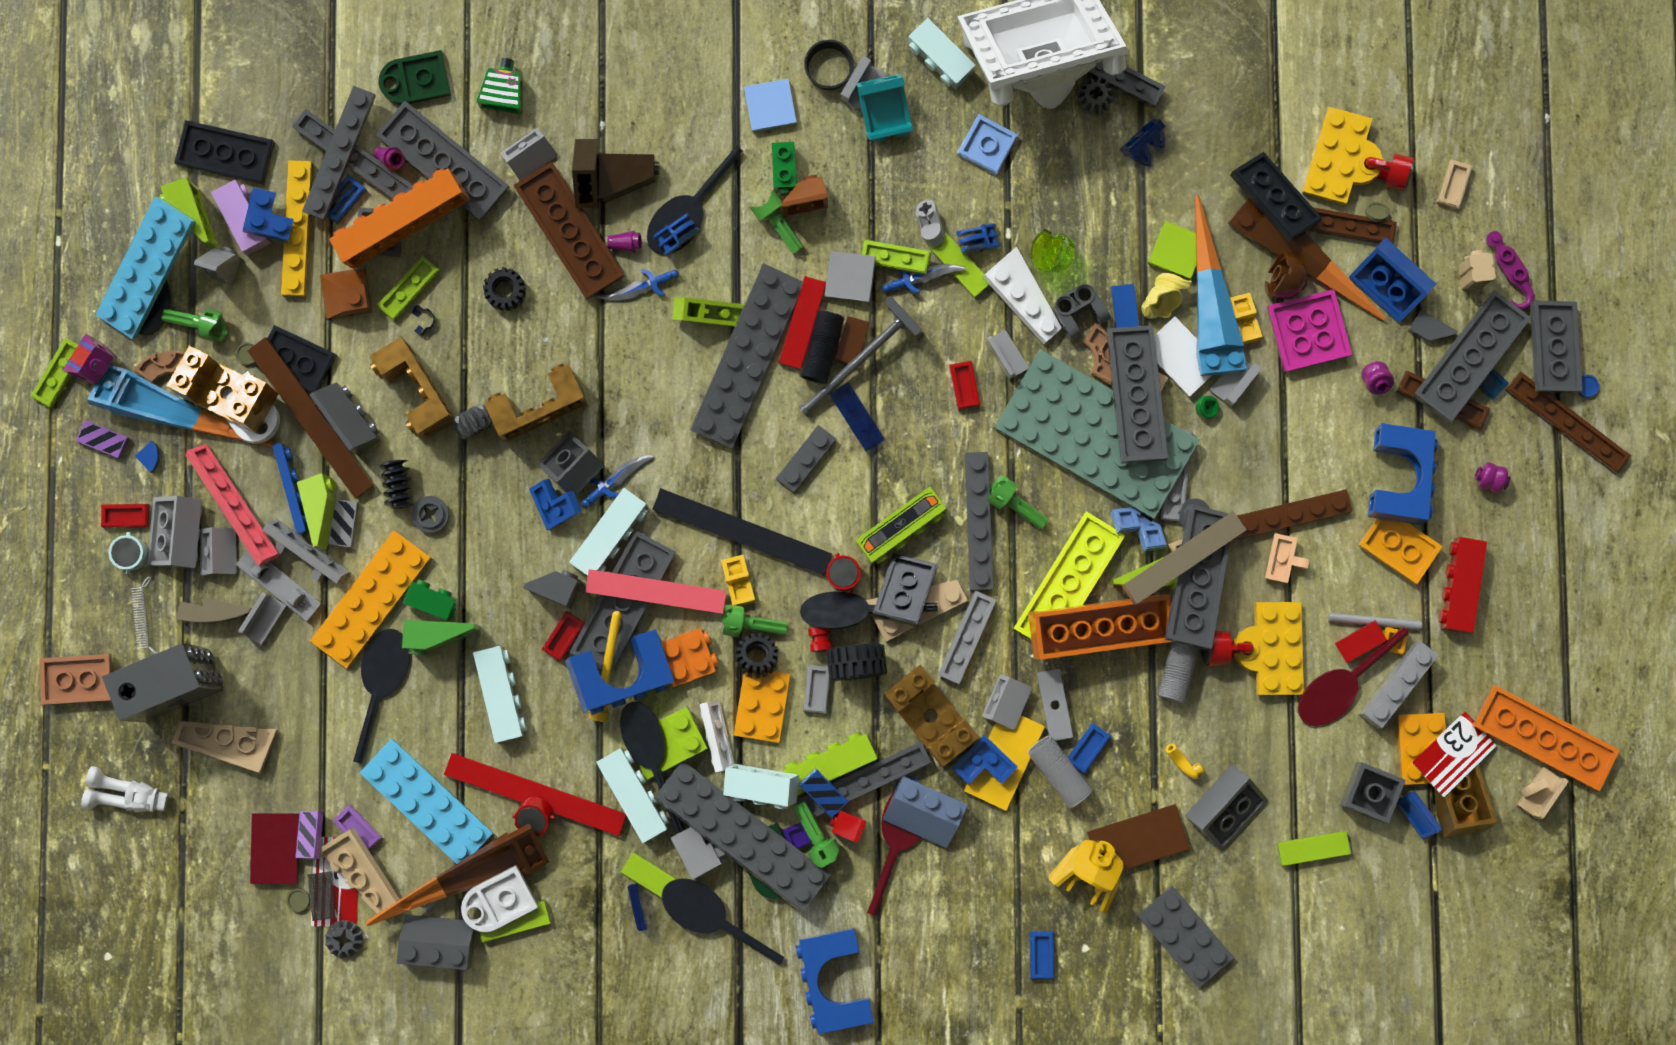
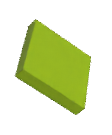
M1164 221L1147 264L1190 280L1197 265L1196 233Z

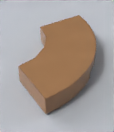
M1094 323L1083 344L1090 350L1093 356L1091 375L1110 386L1112 378L1107 333L1098 324Z
M170 350L155 353L140 362L133 371L152 384H155L160 378L173 375L185 352Z

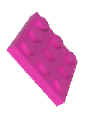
M1334 289L1267 306L1284 373L1352 355Z

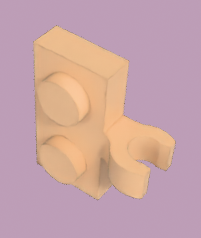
M1274 534L1264 579L1287 584L1292 566L1303 570L1308 569L1309 559L1294 556L1298 538Z

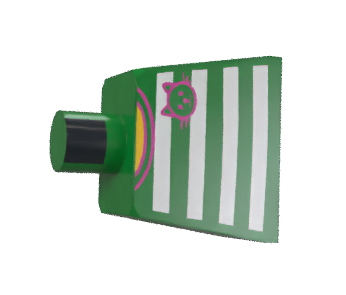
M501 58L499 69L488 68L477 97L479 108L522 114V77L520 73L513 72L514 60Z

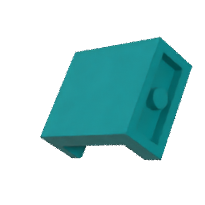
M901 74L856 83L866 134L869 140L881 142L886 140L887 136L903 137L909 135V131H913L904 90V79Z

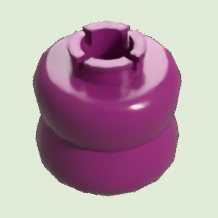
M1381 361L1369 363L1361 373V378L1366 384V388L1374 395L1386 393L1394 384V376L1389 371L1388 366Z
M1486 462L1483 467L1479 466L1474 480H1477L1479 489L1489 490L1494 494L1501 493L1503 489L1506 490L1511 476H1508V469L1506 467L1496 466L1491 462Z

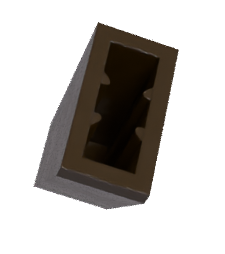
M575 139L572 164L575 208L599 207L598 139Z
M599 153L598 199L600 203H607L654 183L655 175L660 174V162L656 161L654 154Z

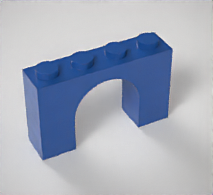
M1381 423L1375 429L1373 451L1396 454L1406 458L1414 467L1416 483L1413 490L1408 493L1376 489L1369 495L1368 517L1423 525L1431 519L1433 506L1430 505V500L1435 489V485L1432 483V475L1436 471L1434 453L1438 447V440L1435 439L1436 431Z
M656 629L636 635L630 639L638 662V676L630 687L615 688L608 685L599 674L591 650L565 660L583 714L590 712L591 715L603 712L604 706L612 704V707L615 708L626 704L625 699L633 697L634 701L647 697V692L655 690L656 693H660L669 689L668 685L673 683L674 679Z
M850 928L799 939L800 945H796L798 959H803L805 968L800 970L803 983L808 982L809 991L805 992L808 1006H813L814 1015H810L812 1029H817L818 1034L874 1023L869 997L847 1002H835L828 999L821 992L818 985V973L828 960L859 952L855 929Z

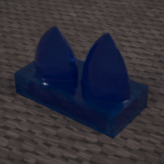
M1151 119L1120 148V151L1124 156L1131 157L1135 162L1150 167L1151 154L1147 144L1149 143L1157 148H1164L1165 134L1163 129L1166 126L1160 119Z

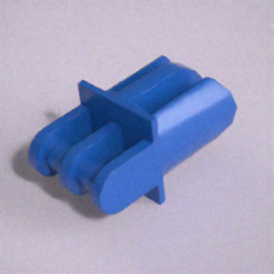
M688 213L671 225H666V227L653 236L654 239L659 241V247H663L665 250L664 254L666 256L679 247L681 248L684 242L700 232L698 227L692 229L695 226L693 220L686 222L690 218ZM668 231L670 236L665 239L663 234ZM674 239L676 244L670 247L668 243Z
M982 224L977 228L957 231V237L967 236L958 241L960 246H966L961 248V253L976 250L982 252L1000 247L1001 243L997 241L999 235L995 233L994 229L996 224Z

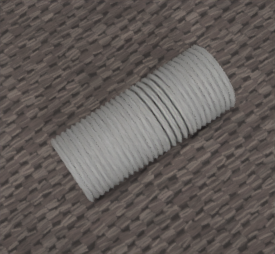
M1172 642L1157 696L1184 704L1187 699V692H1189L1190 687L1189 682H1191L1192 674H1194L1200 648Z
M1052 736L1044 737L1028 750L1027 754H1029L1036 766L1039 767L1068 808L1077 806L1092 793V789L1086 784L1081 774L1078 773Z

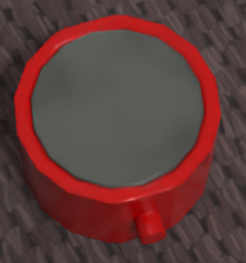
M837 553L835 554L836 558H833L827 566V580L834 589L847 591L849 594L852 593L851 589L859 583L861 576L860 566L852 557L840 556Z
M530 797L524 800L517 812L513 814L517 829L530 824L536 836L543 834L550 822L555 819L549 803L538 797Z

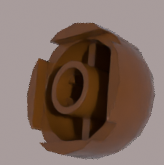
M1284 252V255L1279 254L1269 268L1268 273L1273 274L1270 283L1265 281V292L1267 295L1275 298L1289 299L1303 291L1308 283L1306 267L1298 257Z

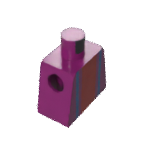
M85 333L63 368V371L82 382L97 384L103 374L107 372L114 356L105 344Z

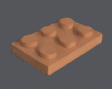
M112 654L39 658L41 705L111 701L102 676L112 672Z

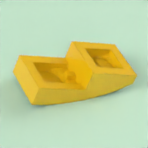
M1246 293L1230 297L1243 344L1261 341L1262 334L1256 319L1257 312L1251 294Z
M744 555L721 560L732 605L744 606L755 603Z

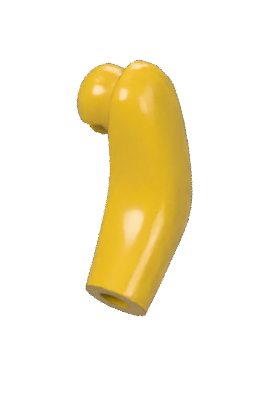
M1169 744L1165 748L1172 761L1186 775L1197 780L1199 775L1204 774V769L1200 763L1191 766L1184 753L1175 744Z

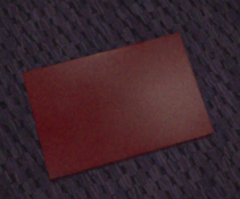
M252 813L250 884H298L299 858H296L300 813Z

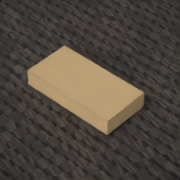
M1452 159L1449 161L1436 201L1437 204L1456 210L1460 208L1473 166Z

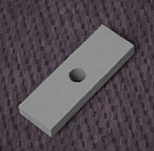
M1060 669L1036 673L1048 735L1052 736L1055 741L1072 738L1073 733ZM1052 701H1056L1058 703V708L1056 710L1052 709L1050 706Z

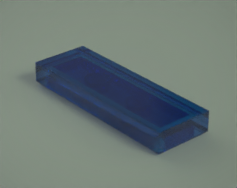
M849 382L829 394L865 452L885 441Z

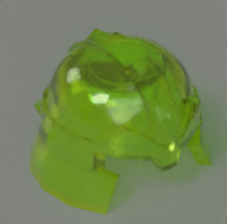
M1046 229L1039 232L1033 241L1030 252V259L1034 269L1041 273H1058L1070 267L1075 258V242L1072 238L1061 233L1051 236L1052 232Z

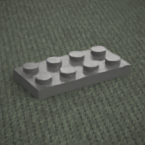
M1530 302L1535 392H1582L1577 302Z
M1173 885L1136 915L1198 988L1234 958Z

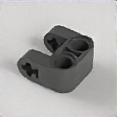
M1088 284L1079 285L1060 296L1053 307L1054 315L1070 341L1081 336V332L1072 316L1089 307L1099 324L1111 319L1103 301L1094 288ZM1085 291L1089 294L1090 299L1082 301L1079 299L1078 293ZM1060 303H1067L1070 306V311L1062 312L1059 310L1058 305Z

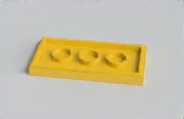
M1022 715L1014 730L995 722L988 739L1018 767L1002 784L984 768L970 784L966 785L964 792L1006 811L1030 760V756L1027 754L1028 750L1039 741L1045 726Z

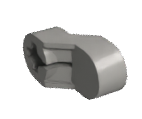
M924 200L916 207V217L925 243L929 247H937L945 238L940 213L932 200Z

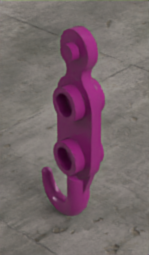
M1497 231L1490 232L1486 237V243L1495 249V260L1508 281L1523 291L1526 296V301L1522 304H1517L1513 300H1510V302L1521 310L1528 309L1530 302L1534 301V292L1530 285L1529 273L1516 252L1511 247L1503 244L1502 235Z

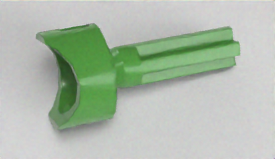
M772 190L770 198L765 205L750 206L749 208L759 222L764 218L765 220L769 218V222L793 254L802 248L803 244L778 212L780 210L779 207L782 206V201L775 190Z
M169 309L163 310L162 321L198 329L202 339L222 342L228 334V329L222 315L223 312L207 309L203 312L202 316Z
M999 476L990 487V496L987 498L988 502L998 510L1008 505L1037 528H1043L1048 518L1015 495L1017 484L1007 477Z
M735 605L724 606L721 618L724 624L723 635L739 637L743 629L784 636L787 632V622L750 616L745 617L744 607Z
M805 801L800 802L793 809L814 845L807 853L813 864L820 868L836 860L840 847L835 837L825 839Z

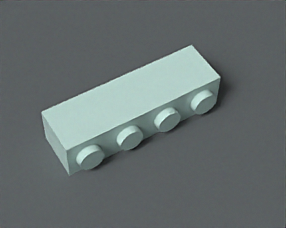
M623 488L569 563L587 576L589 569L605 572L607 569L605 564L610 558L613 560L621 550L618 546L623 539L627 541L634 532V529H632L637 521L641 522L648 513L646 510L647 504Z
M502 646L473 652L494 742L501 743L525 737L524 731H527L524 717L520 718L518 709L522 708L519 695L514 693L513 686H516L514 673H509L507 664L511 663L508 650H504Z
M619 748L596 763L641 842L645 843L667 830L666 824L669 823V820L663 810L659 812L655 804L657 801L654 799L653 792L651 790L647 792L643 784L646 780L640 770L637 772L634 770L632 763L635 761L628 750L624 752L622 748Z

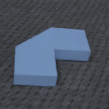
M1129 507L1113 509L1110 512L1116 533L1137 531L1144 552L1163 550L1167 547L1161 525L1153 520L1150 521L1141 515V512L1137 509Z

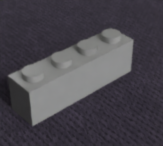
M1414 642L1358 715L1376 729L1383 728L1439 655L1423 642Z

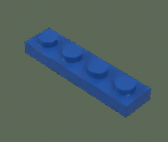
M283 443L272 445L296 533L299 535L308 534L309 529L297 486L299 476L296 469L293 470L291 461H293L292 451L290 447L287 448Z

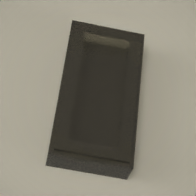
M332 871L307 874L312 921L337 918Z

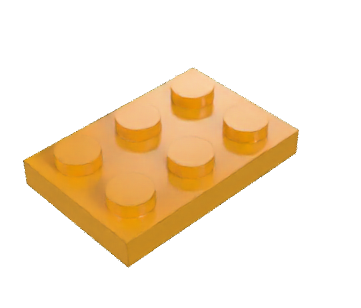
M1377 518L1358 544L1360 548L1415 585L1418 584L1443 547L1409 523Z
M773 671L771 674L768 672L766 677L760 674V678H756V674H752V678L748 677V672L743 674L734 736L780 743L790 674Z
M1445 713L1396 715L1400 778L1406 780L1404 785L1431 784L1412 762L1446 730Z

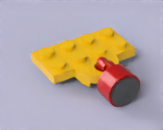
M1328 107L1302 194L1346 206L1352 185H1367L1375 178L1386 180V187L1404 191V189L1407 190L1415 161L1412 157L1397 153L1394 154L1392 163L1383 161L1380 149L1374 143L1366 140L1373 118Z
M1255 602V626L1246 627L1239 631L1235 640H1231L1228 631H1215L1212 649H1201L1203 662L1207 666H1228L1231 658H1235L1240 667L1256 672V695H1302L1304 692L1301 602Z

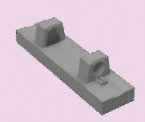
M277 518L267 522L264 526L263 531L278 541L275 546L277 552L282 555V553H286L289 549L315 568L310 577L317 582L323 579L324 576H327L337 584L341 580L346 579L350 573L348 569L320 549L313 547L309 541Z
M248 550L236 563L239 568L307 622L311 620L323 605V603L273 563L268 562L258 566ZM268 568L266 572L262 575V577H260V572L263 569Z

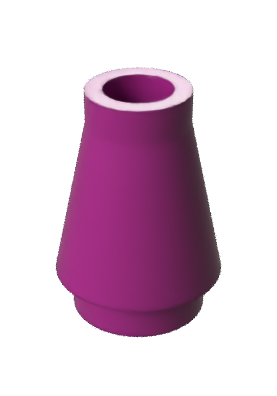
M377 147L374 151V157L390 170L400 168L404 163V155L397 147Z
M634 230L608 236L607 246L608 249L636 253V251H641L642 236L640 232L636 233Z

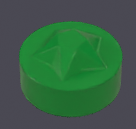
M1202 396L1197 400L1196 412L1199 417L1212 419L1217 415L1219 403L1215 397Z

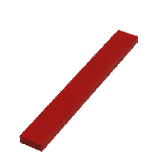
M451 753L444 775L520 802L530 797L542 798L552 807V813L620 836L627 816L624 812L455 753Z

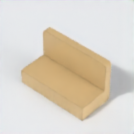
M1545 767L1540 769L1531 784L1544 778L1549 786L1525 798L1522 796L1516 806L1535 819H1543L1569 782L1565 778H1559Z

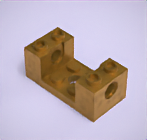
M402 337L370 355L373 361L370 363V366L380 379L385 377L390 383L407 372L416 384H420V387L417 389L426 402L405 414L408 418V421L405 423L412 434L426 440L453 423L455 418L412 348Z
M190 346L167 384V387L180 397L256 434L279 394L266 382L249 374L243 376L218 364L209 355ZM232 389V396L229 399H223L224 391Z
M559 364L551 369L552 372L548 373L559 399L551 398L542 403V407L536 410L529 408L521 412L520 417L512 401L505 393L502 395L501 393H496L488 397L489 401L485 402L484 405L499 437L504 442H508L588 405L569 364L565 366L564 364Z
M920 664L883 695L941 767H944L977 740L979 736L954 709L934 684V680ZM928 709H932L937 713V719L933 723H928L924 719V713Z

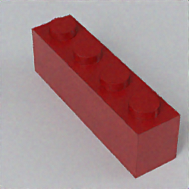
M1458 537L1454 539V542L1450 543L1449 555H1452L1451 563L1447 565L1445 572L1448 583L1442 592V600L1445 601L1444 609L1440 610L1438 622L1441 623V629L1465 634L1474 633L1487 541Z

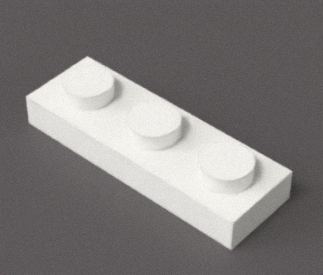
M720 700L700 704L701 718L706 730V740L711 752V762L715 772L724 771L726 767L734 765Z

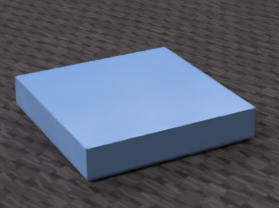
M788 79L744 87L752 132L797 124Z
M978 114L957 155L997 176L1018 134Z

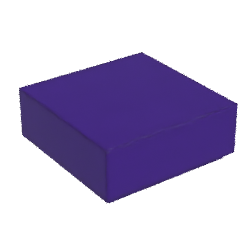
M801 822L783 829L786 840L797 849L812 843Z

